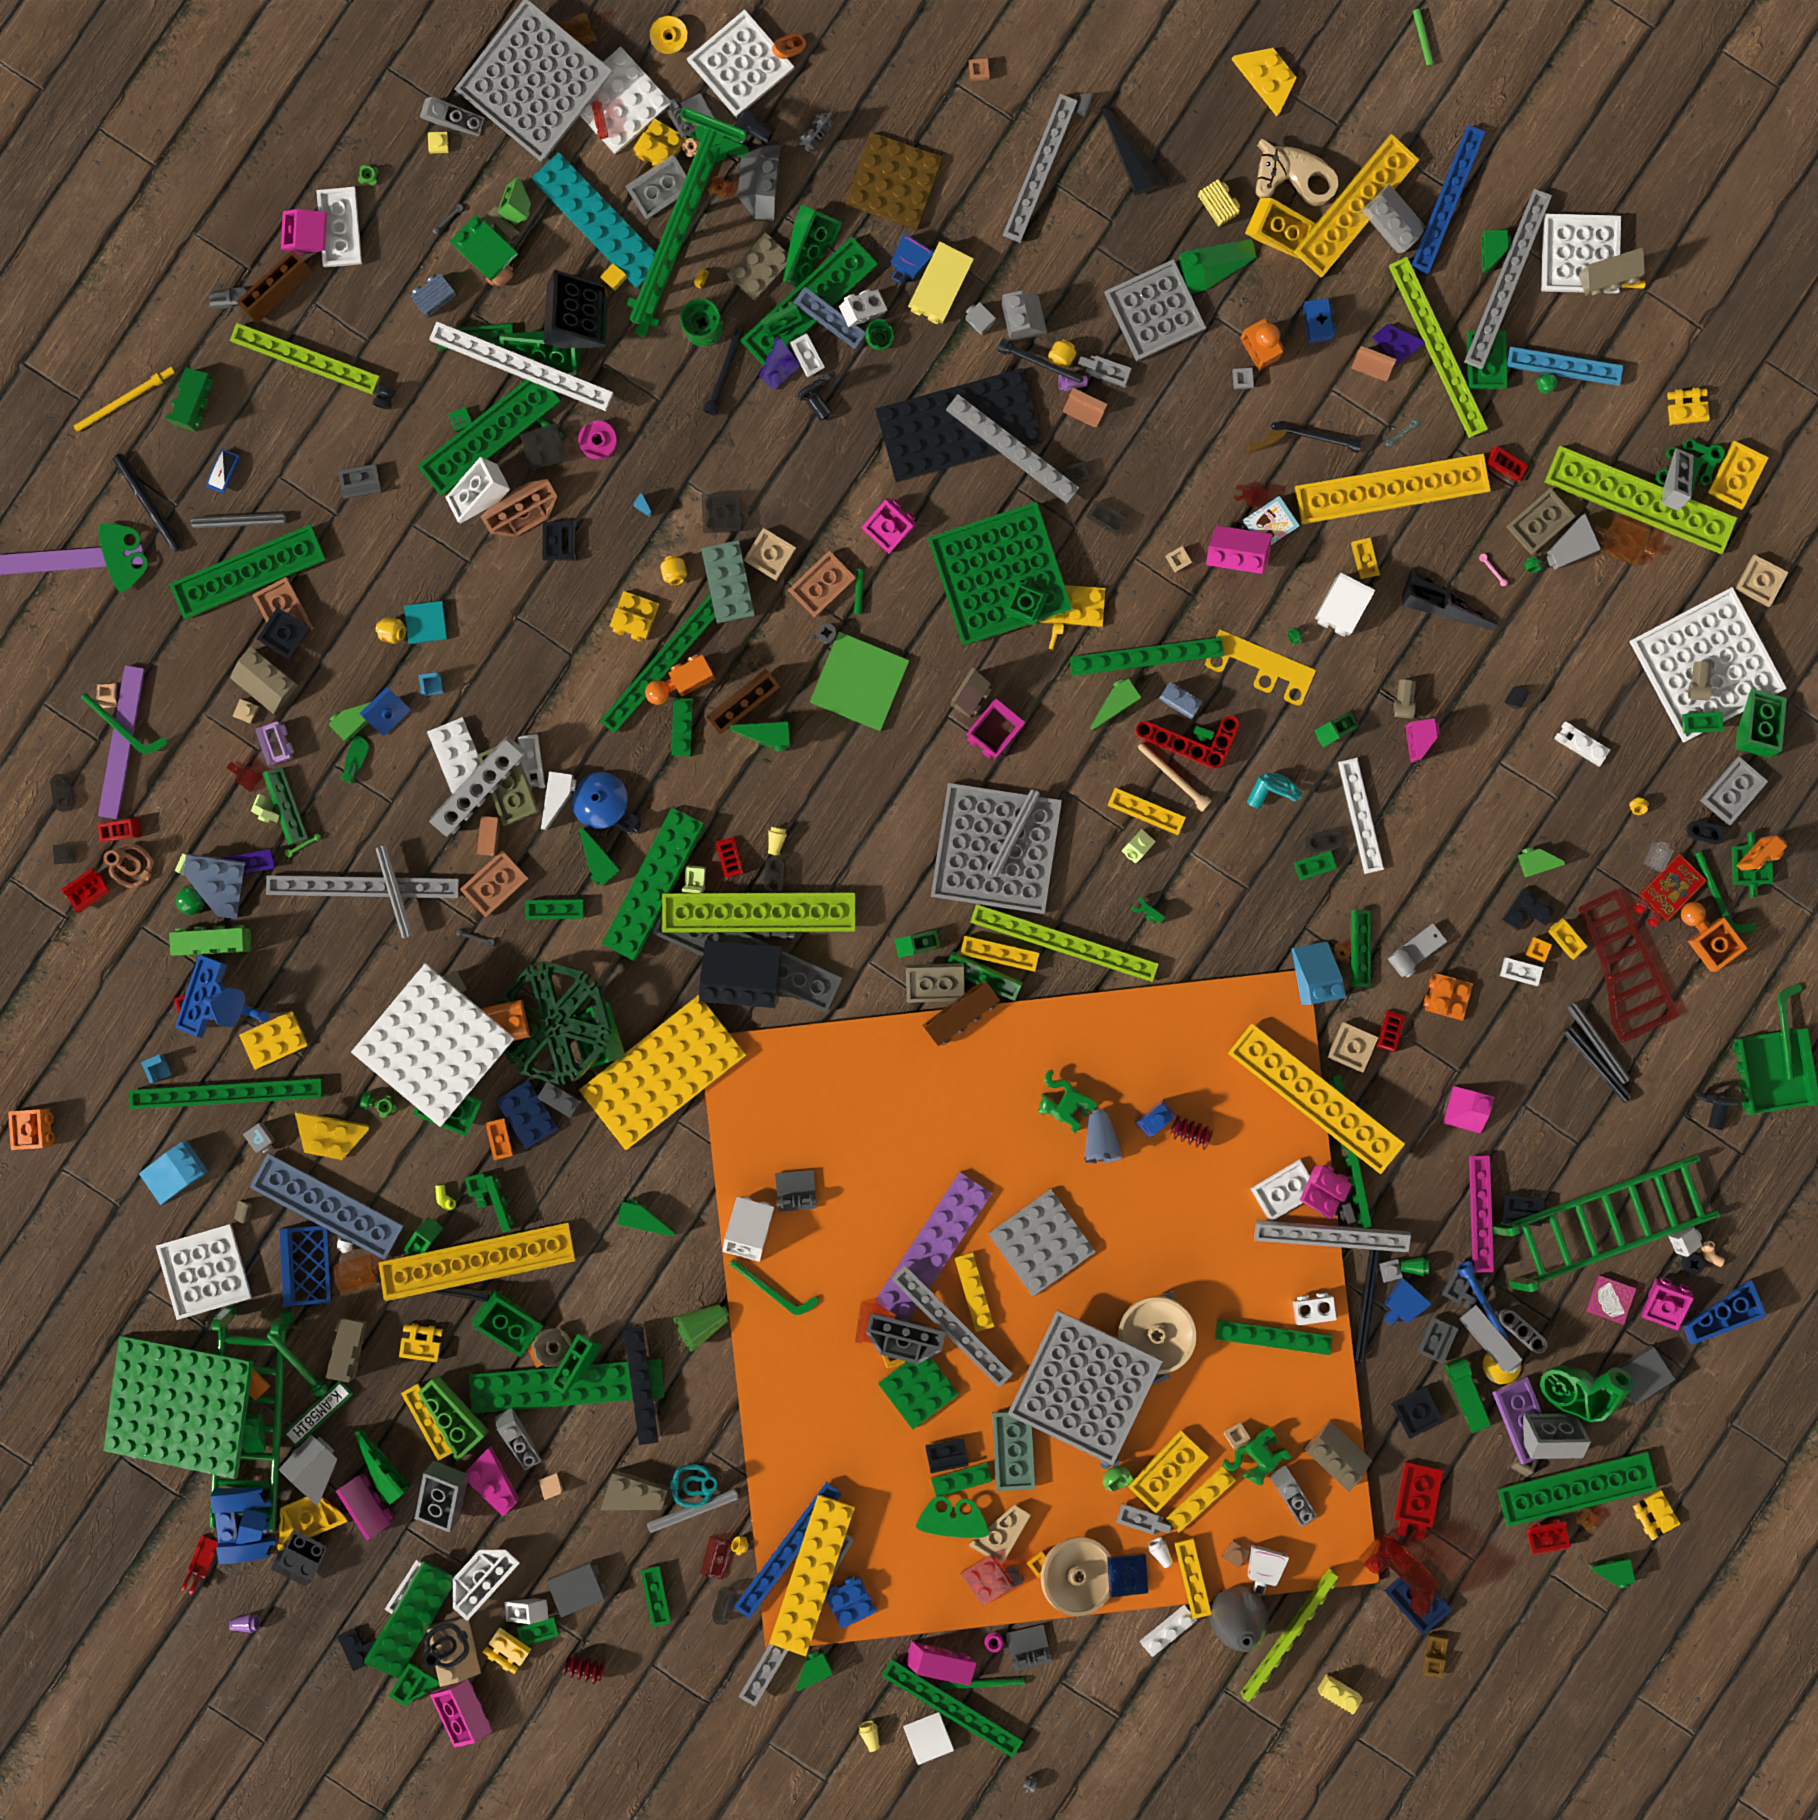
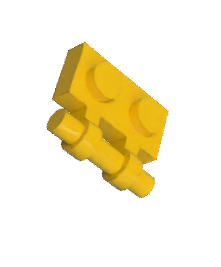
M1697 387L1692 388V390L1683 391L1682 389H1676L1675 392H1668V400L1675 399V405L1668 406L1670 425L1710 421L1708 401L1700 402V397L1707 396V389ZM1683 398H1692V403L1683 404Z
M412 1323V1325L404 1324L403 1332H410V1337H402L399 1357L438 1362L441 1342H435L434 1336L442 1337L443 1329L430 1325L429 1327L419 1326L416 1323ZM417 1333L427 1335V1340L416 1339Z
M1660 1489L1643 1498L1646 1503L1645 1507L1642 1508L1639 1502L1633 1505L1637 1519L1641 1520L1644 1526L1643 1530L1650 1536L1651 1540L1658 1538L1655 1531L1657 1528H1660L1664 1534L1680 1525ZM1650 1512L1655 1519L1652 1523L1647 1517V1514Z
M499 1628L489 1642V1645L494 1650L486 1646L483 1653L492 1662L494 1660L503 1666L502 1669L505 1671L509 1670L515 1674L518 1667L513 1662L520 1666L531 1651V1648L502 1628ZM499 1652L502 1653L503 1655H505V1656L508 1657L509 1659H508V1660L505 1659L504 1657H502V1656H501L500 1654H498V1653H499Z

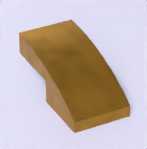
M1286 429L1267 432L1265 440L1250 442L1247 445L1248 454L1274 445L1285 436Z
M1428 1633L1423 1675L1442 1678L1446 1662L1445 1654L1449 1640L1448 1636Z

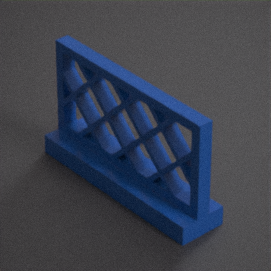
M322 1226L280 1228L283 1307L331 1303L327 1229ZM315 1230H323V1239L319 1243H316L309 1237ZM292 1232H301L306 1237L298 1245L292 1240ZM307 1238L316 1245L309 1254L300 1247ZM323 1241H324V1249L320 1246V1244H321ZM317 1248L324 1252V1258L319 1263L310 1256ZM297 1249L307 1256L300 1264L293 1259V1254ZM308 1258L317 1264L310 1273L301 1266ZM324 1260H325V1268L321 1265ZM293 1263L298 1266L295 1270ZM318 1267L325 1271V1277L321 1282L312 1276ZM299 1268L308 1275L301 1284L294 1279V1273ZM309 1277L318 1283L312 1292L303 1286ZM325 1279H326V1287L322 1284V1283L325 1281ZM319 1286L326 1290L327 1299H318L313 1295ZM300 1287L309 1294L305 1300L295 1301V1293ZM311 1296V1297H313L315 1300H308V1299H309V1297Z

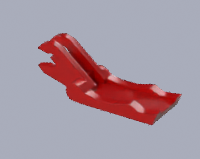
M201 1535L188 1567V1575L183 1583L182 1592L187 1589L192 1575H196V1578L190 1588V1595L194 1593L200 1577L204 1579L207 1577L217 1551L218 1541Z

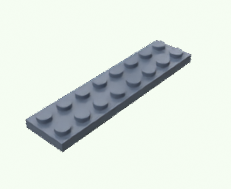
M270 1153L265 1157L249 1187L383 1260L387 1259L404 1227L401 1223Z

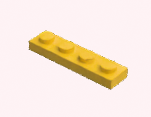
M1114 788L1107 805L1176 835H1179L1186 818L1117 788Z
M964 936L960 955L1034 972L1039 957L1037 952Z
M973 1252L954 1257L975 1331L978 1332L994 1327Z
M418 1383L401 1394L439 1461L453 1452L447 1446L446 1439L435 1424L436 1421L418 1394L422 1389Z
M1221 1466L1165 1518L1179 1533L1236 1480Z
M1189 1538L1174 1542L1192 1618L1211 1615V1609L1194 1539Z

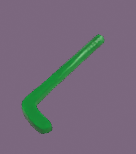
M85 692L81 696L92 709L140 753L151 754L168 744L167 739L163 737L152 744L143 745L101 705L92 699L90 695Z
M1703 852L1695 853L1721 917L1726 919L1736 933L1754 931L1755 923H1733Z
M1800 984L1789 986L1778 995L1787 1080L1795 1079L1787 999L1802 990Z
M734 1258L729 1263L730 1266L738 1270V1272L794 1315L806 1313L818 1304V1298L814 1296L804 1304L795 1306Z
M1024 1678L971 1680L970 1686L942 1681L937 1686L945 1691L960 1688L1024 1686L1025 1682Z

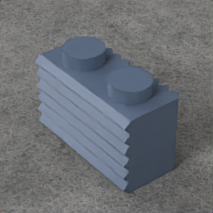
M434 274L429 277L428 283L423 287H416L412 291L413 295L410 296L426 318L456 296L454 290L441 274Z
M1172 682L1167 684L1159 697V700L1190 719L1193 718L1202 703V700L1195 698V696L1185 692V690L1172 684Z

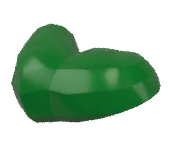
M1554 1366L1543 1374L1540 1387L1545 1397L1556 1407L1592 1423L1604 1421L1610 1417L1631 1392L1634 1382L1625 1370L1618 1367L1611 1368L1604 1374L1594 1378L1587 1371L1578 1368Z

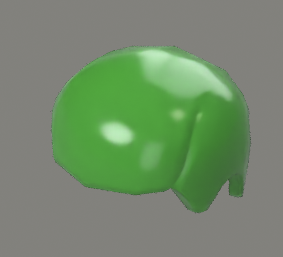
M1114 1466L1103 1475L1102 1483L1106 1490L1109 1489L1111 1492H1114L1131 1483L1133 1477L1127 1468Z

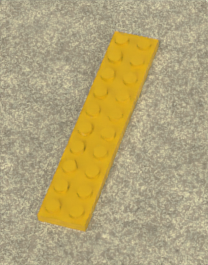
M1484 453L1294 487L1301 525L1490 492Z
M1251 1023L1228 1052L1230 1056L1378 1173L1382 1174L1405 1145V1143Z
M569 1223L383 1261L378 1264L383 1298L385 1301L574 1262L575 1255Z

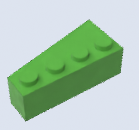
M438 1375L418 1392L427 1410L436 1421L437 1428L441 1430L446 1439L447 1446L451 1448L456 1462L489 1432L486 1426Z

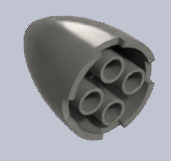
M1240 1585L1217 1593L1210 1603L1211 1615H1209L1210 1624L1216 1636L1227 1647L1238 1652H1248L1257 1648L1263 1641L1268 1627L1267 1610L1260 1595L1254 1592L1253 1589Z

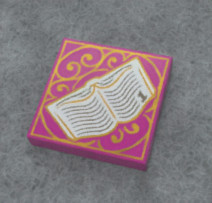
M1598 1275L1586 1312L1624 1325L1636 1288Z

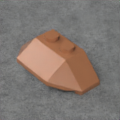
M548 479L527 482L507 493L499 503L488 508L481 516V519L490 534L516 537L549 518L554 502L557 499V494Z

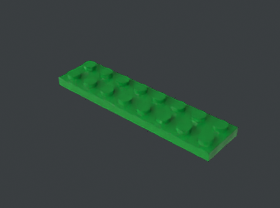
M851 236L766 317L779 312V307H782V309L789 307L788 302L794 304L793 302L804 287L833 308L878 266V263ZM798 307L803 319L802 321L771 337L767 335L760 321L740 341L765 366L769 353L771 354L775 345L774 340L776 337L780 338L789 349L791 347L789 342L804 335L818 321Z
M525 380L417 465V467L442 497L454 488L480 457L487 460L492 458L560 404L561 401L551 389Z
M310 524L174 581L169 585L181 614L186 620L327 560Z
M671 807L602 942L603 945L633 961L637 960L662 911V894H670L705 827L704 823Z
M1647 1451L1497 1488L1507 1527L1657 1490Z

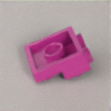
M890 498L885 499L861 527L887 553H891L917 525L914 521L916 518L908 511L905 513L900 508L902 506L900 502L894 498L892 500Z
M1324 1164L1323 1166L1314 1167L1300 1201L1327 1218H1333L1340 1201L1345 1202L1352 1184L1348 1182L1349 1178L1343 1174L1336 1175L1333 1173L1334 1169Z
M1655 1278L1648 1293L1649 1298L1641 1312V1317L1678 1331L1694 1299L1692 1291H1690L1689 1287L1682 1284L1679 1287L1673 1285L1667 1278H1661V1280Z

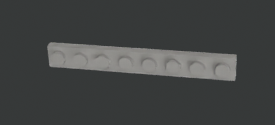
M1059 94L1004 230V237L1021 243L1076 107L1077 100Z
M957 395L946 409L952 416L1065 503H1068L1078 491L1079 487L960 395Z
M1256 1220L1254 1233L1255 1241L1409 1252L1411 1233L1408 1231Z
M905 1264L891 1277L905 1294L942 1331H945L946 1335L999 1388L1013 1375Z

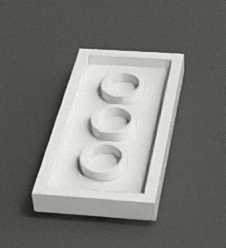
M356 188L316 190L318 211L327 213L325 251H322L323 267L362 264Z
M463 717L427 731L452 794L480 765L477 756L478 752ZM475 784V785H473V787H474L475 790H477V791H482V790H483V786H482V785H480V784Z

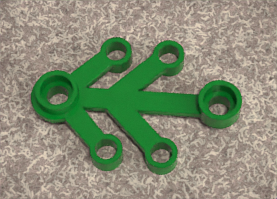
M1687 439L1683 443L1685 451L1695 450L1704 454L1701 457H1693V492L1695 489L1694 483L1701 465L1708 462L1705 473L1699 478V483L1707 486L1712 482V473L1716 463H1720L1724 459L1725 451L1718 444L1707 447L1696 443L1693 439ZM1687 442L1692 444V448L1687 447ZM1670 447L1666 450L1665 454L1668 459L1673 458L1669 451H1675L1676 447ZM1712 451L1717 452L1718 456L1716 458L1712 456ZM1663 469L1656 474L1655 479L1659 485L1664 486L1665 481H1661L1660 476L1664 475L1667 478L1669 470ZM1704 476L1708 478V483L1703 481Z

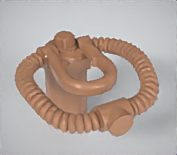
M128 843L104 854V861L109 865V874L118 884L134 889L141 886L144 881H148L152 876L153 859L143 847L137 844ZM127 849H136L145 856L148 863L147 868L140 875V879L135 883L122 880L114 871V868L117 867L129 876L135 875L140 871V861L136 857L125 853ZM125 857L137 864L135 871L130 872L126 870V867L120 865Z

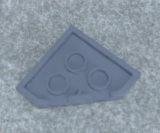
M186 854L183 873L218 917L237 919L245 862Z

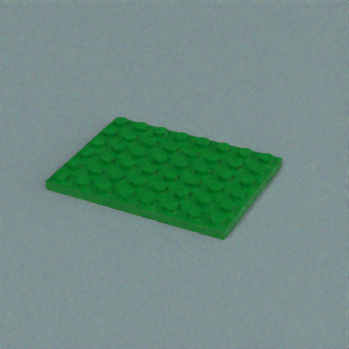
M119 1336L103 1451L227 1478H238L254 1361L129 1336Z

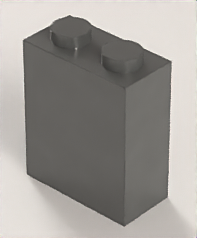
M1650 1345L1617 1366L1625 1370L1633 1379L1634 1387L1625 1399L1629 1403L1632 1402L1636 1405L1675 1380L1655 1348Z
M592 1560L548 1578L547 1583L561 1617L605 1599L607 1588L604 1582H600L598 1577L600 1575L597 1564H593Z

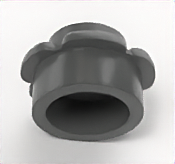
M1033 1774L1030 1777L1026 1776L1023 1788L1027 1789L1026 1793H1034L1038 1778L1034 1777Z

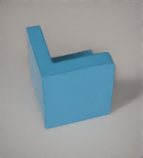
M440 673L419 675L422 695L444 694Z
M164 1054L141 1062L150 1083H156L172 1075Z

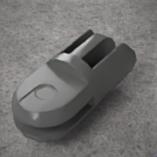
M242 287L209 291V309L240 307L236 301L248 290Z

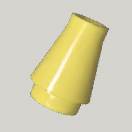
M771 826V830L768 831V853L779 855L787 836L786 829Z
M872 1720L861 1723L859 1725V1733L869 1751L878 1750L880 1745L877 1725Z

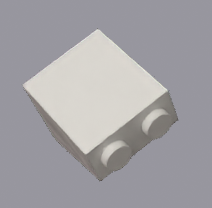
M1340 573L1335 578L1315 616V619L1318 620L1317 623L1326 628L1328 626L1334 628L1335 632L1341 636H1349L1375 590Z
M737 1197L724 1239L723 1252L760 1262L774 1207L767 1202L758 1203L748 1197Z

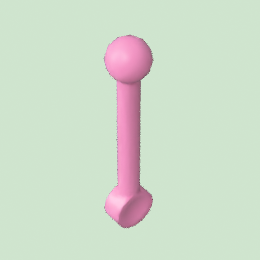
M1481 554L1479 560L1486 563L1500 580L1502 586H1506L1508 581L1503 579L1487 560V555Z

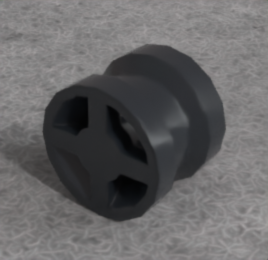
M1691 1254L1682 1258L1681 1266L1688 1273L1698 1274L1704 1268V1261L1701 1257Z

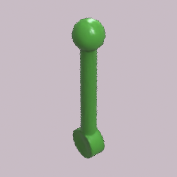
M316 833L313 838L294 849L286 850L285 855L292 857L293 853L313 841H319L321 839L320 834Z

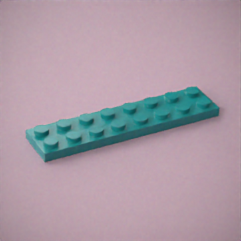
M558 152L531 178L532 181L611 263L627 275V280L638 289L644 283L656 253Z

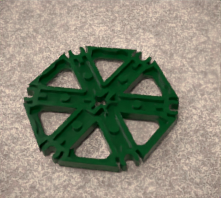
M544 961L539 962V970L536 969V965L527 967L501 996L500 999L506 1002H498V1004L516 1001V994L527 981H531L538 1008L525 1004L523 1006L528 1027L535 1029L530 1033V1037L526 1038L518 1048L514 1046L512 1041L505 1050L506 1058L510 1060V1064H515L516 1061L519 1062V1067L516 1071H522L520 1074L561 1085L568 1083V1075L571 1081L580 1079L607 1049V1047L601 1044H609L610 1041L604 1040L603 1036L604 1034H611V1031L604 1030V1027L608 1029L612 1027L600 985H597V981H593L591 984L588 983V979L591 977L590 974L584 975L586 971ZM555 972L575 978V983L559 1001L552 980V975ZM590 997L596 1000L600 1014V1021L597 1024L573 1018L574 1014ZM551 1019H556L555 1024H556L557 1026H552V1027H550L551 1024H552V1022H551L550 1020H551ZM569 1038L591 1043L594 1046L593 1052L581 1065L576 1064ZM548 1044L556 1070L554 1073L542 1071L534 1067V1060Z

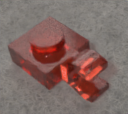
M230 762L226 767L237 775L234 781L250 792L253 791L262 778L260 774L247 765L241 769L235 763Z

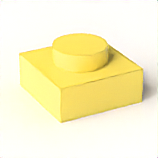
M447 132L428 133L430 154L449 153Z

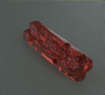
M594 101L591 103L594 112L595 125L598 129V138L606 139L608 138V131L604 112L602 111L601 101Z

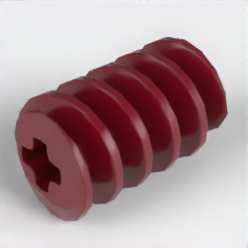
M1177 1115L1170 1135L1174 1133V1140L1181 1136V1142L1188 1138V1145L1195 1141V1147L1203 1144V1150H1205L1210 1142L1213 1129L1210 1132V1127L1206 1126L1202 1130L1201 1123L1195 1127V1121L1192 1120L1188 1124L1187 1118L1181 1121V1117Z
M573 1653L571 1657H567L562 1675L565 1676L569 1671L570 1678L577 1674V1680L584 1676L586 1683L592 1678L593 1685L598 1680L600 1685L605 1670V1661L598 1666V1659L591 1664L590 1657L583 1661V1655L576 1659V1653Z

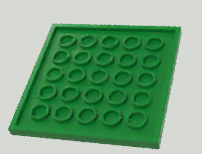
M1037 502L928 537L963 647L1030 625L1027 622L1003 613L1016 581L1049 594L1037 622L1072 611ZM1024 598L1020 602L1023 607H1029L1032 603L1029 598Z

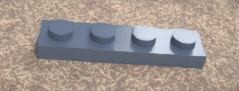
M806 287L802 289L793 302L854 349H856L865 336V332L858 326L848 327L842 314Z

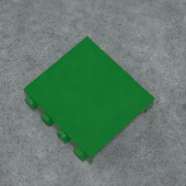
M1808 1028L1789 1030L1795 1078L1787 1080L1782 1031L1734 1039L1733 1052L1737 1055L1738 1059L1736 1070L1741 1077L1739 1088L1744 1095L1742 1106L1747 1115L1818 1105V1085Z

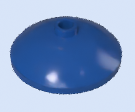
M596 772L584 777L576 786L572 796L574 814L581 823L593 829H605L615 825L624 816L628 806V793L625 785L619 778L606 772ZM598 795V800L594 801V796Z

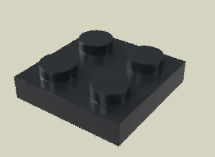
M277 607L257 637V640L288 660H291L311 628Z
M1426 1386L1391 1403L1409 1439L1444 1422Z

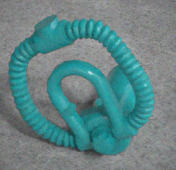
M1265 773L1258 777L1247 803L1254 808H1261L1269 791L1282 795L1292 801H1297L1301 799L1302 792L1285 776L1277 773Z
M689 1464L676 1469L674 1478L670 1481V1489L673 1490L672 1495L676 1503L687 1508H699L709 1502L710 1497L717 1490V1481L711 1476L712 1474H710L711 1472H709L708 1468L702 1465L699 1466V1464ZM685 1470H699L706 1475V1478L691 1476L683 1482V1490L687 1495H705V1498L699 1503L685 1502L678 1496L679 1475ZM692 1480L696 1482L701 1481L702 1491L690 1492L687 1489V1483Z

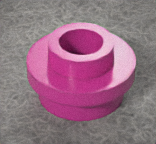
M992 1632L985 1637L984 1644L988 1651L998 1652L1002 1649L1004 1641L999 1633ZM996 1639L998 1642L996 1645H992L990 1641Z

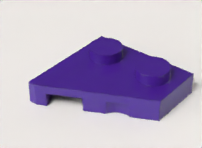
M1389 324L1372 336L1385 355L1396 359L1395 367L1425 344L1423 340Z
M778 337L775 338L771 354H768L766 364L759 375L773 391L800 366L798 360Z

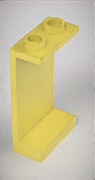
M939 241L908 305L911 311L917 315L923 314L927 316L928 320L935 324H942L973 262V258Z

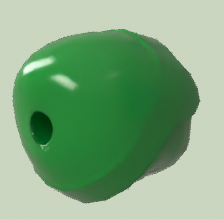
M1552 373L1542 374L1536 379L1538 390L1543 394L1551 393L1557 388L1558 382Z

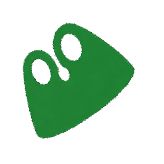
M101 523L98 527V534L103 557L116 589L123 593L147 569V559L142 553L134 552L128 557L123 555L125 550L131 551L139 546L140 536L136 530L130 527ZM127 534H133L136 537L134 545L128 546L124 543V537ZM134 557H140L143 560L141 568L135 569L132 567L131 560Z
M937 1496L928 1503L916 1524L918 1530L940 1536L982 1538L989 1535L982 1513L970 1499L959 1500L955 1505L956 1517L951 1518L952 1503L946 1497ZM938 1501L946 1502L947 1510L945 1512H938L936 1510L935 1504ZM968 1503L972 1507L971 1513L968 1515L962 1514L959 1509L960 1505Z

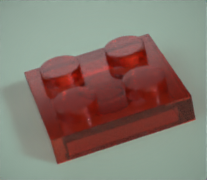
M993 1553L961 1573L982 1605L987 1604L1015 1586Z

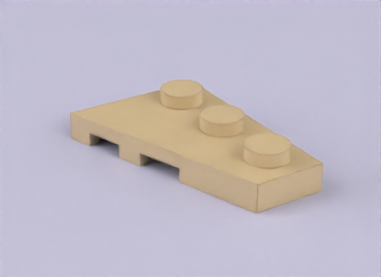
M1013 1505L988 1528V1536L976 1538L969 1546L1002 1566L1031 1514L1017 1505Z

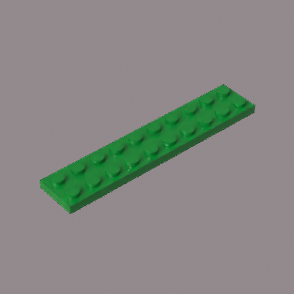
M661 1358L648 1359L653 1399L664 1398ZM628 1361L590 1364L566 1394H562L549 1385L558 1367L469 1374L472 1413L507 1411L510 1408L520 1410L633 1400Z

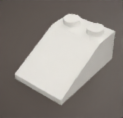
M480 457L445 498L458 523H463L499 503L510 488L498 465Z

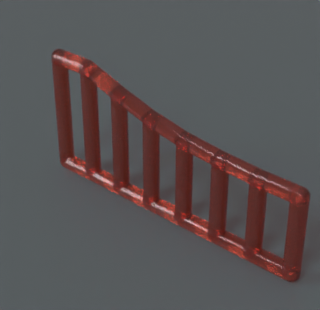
M1615 889L1581 905L1578 911L1587 927L1602 966L1607 987L1611 1024L1620 1042H1627L1679 1016L1677 1008L1620 890ZM1614 898L1616 899L1620 909L1595 921L1591 920L1588 913L1589 910ZM1624 916L1628 924L1627 927L1604 938H1599L1596 928ZM1632 933L1636 944L1608 957L1606 956L1603 946ZM1640 950L1645 961L1612 976L1609 964ZM1649 968L1652 979L1615 996L1614 983ZM1657 985L1661 996L1618 1015L1617 1003ZM1665 1002L1670 1013L1624 1033L1620 1023Z

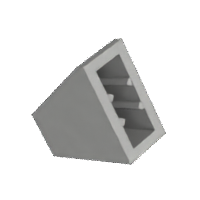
M1586 514L1579 517L1547 552L1548 564L1551 567L1553 566L1554 570L1600 550Z

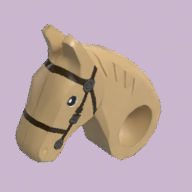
M1263 139L1259 141L1257 146L1263 152L1256 183V194L1259 198H1271L1275 188L1288 179L1294 185L1303 201L1311 206H1324L1332 200L1338 188V178L1334 170L1322 159L1301 149L1272 146ZM1314 176L1324 178L1328 183V192L1322 195L1314 194L1308 188V179Z

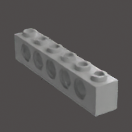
M507 735L431 816L429 822L446 837L450 833L454 834L460 828L459 823L463 819L467 821L473 814L471 810L475 806L480 807L486 800L484 798L488 792L492 794L499 786L497 783L500 779L505 780L511 773L510 769L514 765L518 766L524 760L523 754L525 750ZM502 756L507 757L509 763L503 764L499 761V758ZM492 770L496 773V776L491 778L487 776L486 771ZM480 784L483 786V790L477 791L473 785ZM461 798H468L471 803L465 805L461 802ZM454 811L457 813L458 817L451 818L448 815V812Z

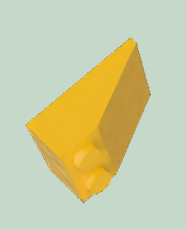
M1260 198L1245 234L1263 244L1300 259L1293 251L1316 223L1273 198Z

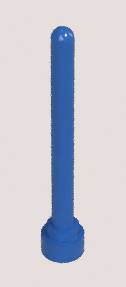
M1467 1261L1457 1267L1458 1272L1468 1280L1491 1323L1508 1342L1509 1338L1474 1276L1475 1269L1472 1263Z

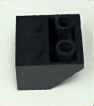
M293 1530L279 1550L271 1570L305 1586L313 1581L327 1546Z

